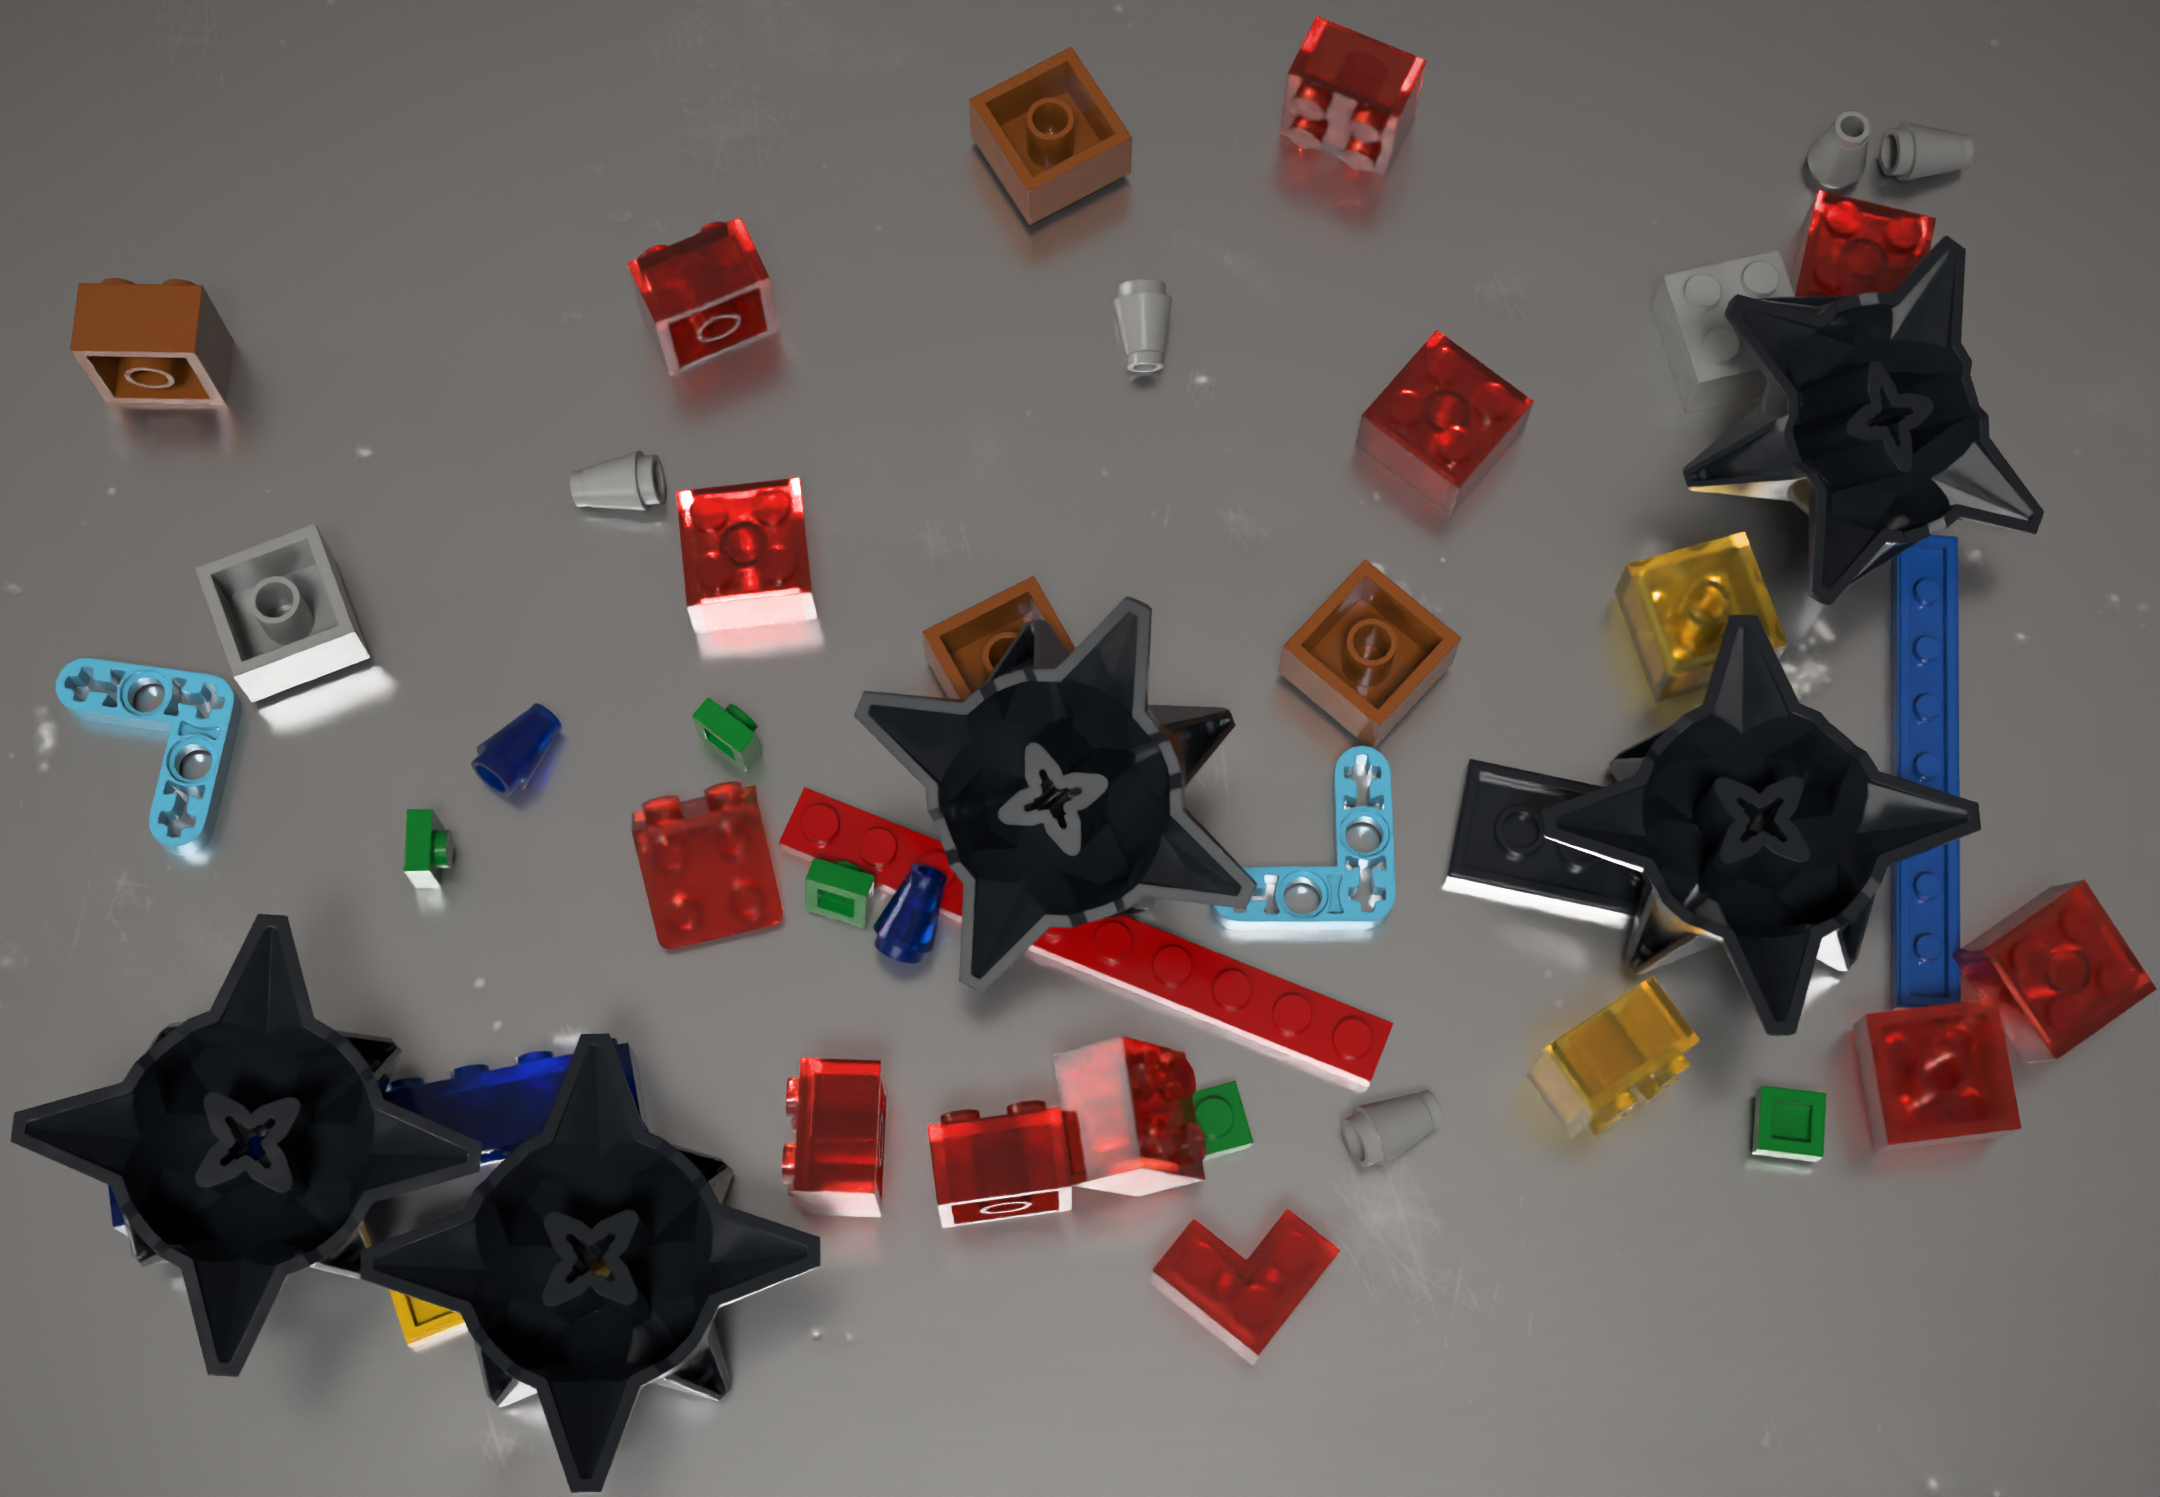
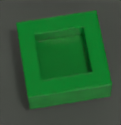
M708 697L692 715L698 735L745 772L762 755L759 740L755 733L758 729L757 724L737 706L729 704L723 709Z
M407 809L403 871L415 888H441L442 868H450L453 861L451 830H444V826L433 809Z
M814 858L805 878V910L865 928L874 905L875 876L864 873L862 869L848 862L835 861L831 863Z
M1236 1081L1173 1097V1108L1190 1164L1252 1148L1254 1142Z
M1761 1085L1756 1090L1752 1154L1812 1162L1821 1160L1824 1154L1826 1093Z

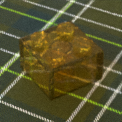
M1745 532L1628 563L1614 590L1655 702L1708 687L1730 615H1757L1778 659L1788 645Z
M1651 976L1547 1045L1527 1074V1077L1571 1139H1574L1588 1128L1597 1137L1627 1116L1626 1111L1639 1102L1636 1098L1637 1095L1641 1093L1646 1101L1649 1102L1680 1080L1678 1076L1692 1066L1686 1057L1701 1040L1656 979Z

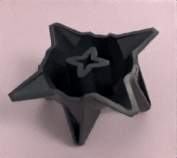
M1947 235L1889 293L1875 291L1845 296L1762 297L1758 299L1737 294L1729 301L1724 313L1767 378L1762 402L1683 468L1687 488L1690 491L1792 501L1809 516V596L1821 604L1832 605L1848 586L1859 581L1921 540L1947 529L1956 520L2032 535L2037 534L2044 514L2043 509L1989 437V416L1979 405L1970 376L1972 360L1961 343L1966 249Z
M1126 596L1071 654H1069L1048 622L1039 618L1026 623L982 687L965 700L864 691L855 711L854 717L926 788L927 811L934 822L950 868L964 884L959 982L981 993H984L1050 927L1070 928L1100 919L1139 914L1153 909L1155 898L1246 909L1257 887L1255 880L1185 807V788L1236 726L1229 709L1224 707L1148 705L1152 608L1135 598Z
M1757 615L1729 616L1702 706L1684 714L1674 724L1619 752L1609 763L1610 771L1617 780L1616 783L1542 811L1544 838L1640 871L1645 881L1625 955V964L1636 974H1644L1719 943L1723 945L1766 1034L1770 1036H1788L1796 1033L1816 959L1838 971H1847L1857 961L1876 891L1881 885L1889 866L1981 830L1979 805L1977 802L1880 772L1867 751L1856 746L1840 730L1830 724L1821 712L1800 704ZM1749 835H1754L1747 842L1744 843V841Z
M270 914L257 915L210 1011L187 1019L184 1022L170 1023L156 1035L145 1054L134 1063L123 1082L14 1112L10 1142L111 1186L117 1205L123 1213L132 1255L142 1267L170 1262L182 1270L207 1374L239 1377L290 1274L310 1267L360 1279L361 1250L376 1244L369 1212L373 1203L480 1172L482 1142L383 1099L384 1092L399 1062L402 1050L391 1038L338 1031L315 1019L288 916ZM257 1134L260 1135L259 1137H264L261 1145L266 1152L264 1156L258 1157V1159L253 1156L251 1157L254 1147L250 1143L251 1137L257 1136Z
M581 1034L543 1132L521 1143L511 1155L503 1160L475 1188L463 1211L362 1249L360 1279L461 1314L474 1340L486 1395L498 1407H502L537 1393L571 1493H601L641 1388L649 1383H654L720 1401L730 1391L731 1382L714 1323L718 1309L820 1267L821 1240L818 1236L723 1205L722 1202L732 1179L733 1170L721 1158L670 1144L663 1138L645 1131L610 1034ZM593 1260H596L598 1263L602 1262L608 1267L607 1269L610 1271L608 1277L598 1276L592 1271L593 1268L590 1264Z

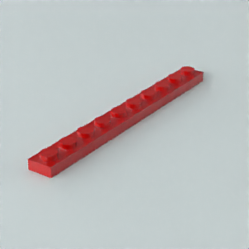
M804 787L779 840L780 850L812 862L814 858H818L831 863L844 861L854 864L862 869L864 873L875 876L874 888L962 923L964 884L950 868L941 841ZM1128 916L1100 919L1070 928L1050 927L1027 949L1369 1087L1394 1024Z

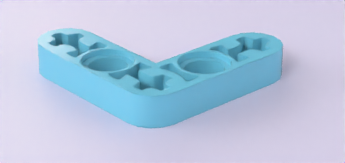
M79 658L68 663L60 671L56 679L55 691L61 703L75 717L86 721L170 732L149 815V828L153 837L170 853L179 856L191 855L202 850L209 843L214 832L241 718L242 704L236 692L223 678L212 674L95 658ZM93 677L102 689L117 692V703L108 693L89 692L86 701H83L75 692L76 687L87 686L90 678ZM156 683L164 687L165 698L157 709L150 712H140L134 709L133 698L142 686ZM182 688L181 692L189 702L208 703L211 695L215 694L223 704L222 709H212L209 717L205 718L197 707L181 704L180 689ZM195 750L209 752L212 756V765L203 777L189 780L181 776L180 764L188 753ZM177 789L189 794L186 810L187 814L195 822L193 828H183L180 837H176V834L167 826L170 820L178 821L183 815L186 802L178 793H174ZM195 796H203V798L198 799Z
M1368 746L1351 747L1343 752L1336 762L1332 778L1335 866L1242 867L1257 883L1252 897H1265L1266 883L1276 884L1273 898L1275 914L1265 913L1267 900H1252L1249 902L1246 911L1241 913L1234 912V907L1210 905L1213 916L1220 924L1234 930H1366L1376 928L1386 921L1394 906L1396 885L1391 770L1389 762L1381 752ZM1357 764L1366 765L1367 774L1378 777L1370 781L1367 791V806L1355 807L1357 783L1354 779L1345 778V776L1352 775L1354 766ZM1379 804L1381 809L1372 806ZM1344 805H1347V806H1350V807H1353V808L1346 810V809H1344ZM1354 823H1370L1380 832L1381 844L1371 852H1359L1353 849L1347 842L1345 835L1347 829ZM1381 864L1383 870L1374 868V866ZM1346 865L1356 868L1348 871ZM1372 867L1370 891L1372 895L1382 896L1383 900L1375 901L1373 910L1365 912L1361 911L1360 901L1349 900V896L1356 895L1360 884V868ZM1296 883H1306L1313 886L1319 893L1320 905L1311 913L1300 914L1294 912L1285 903L1284 893L1287 888Z

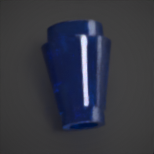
M534 703L527 711H524L477 746L478 756L471 762L474 772L488 787L503 796H510L515 789H525L555 740V736L562 729V724L549 709L541 704Z
M914 863L911 865L909 873L904 877L874 924V930L877 933L874 945L881 953L900 962L917 964L922 961L925 953L933 950L944 887L947 882V876L943 872L926 864Z

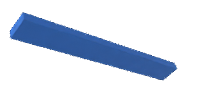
M1931 535L1891 559V775L1960 797L1958 537ZM1960 839L1891 866V1012L1956 1017L1961 1012Z

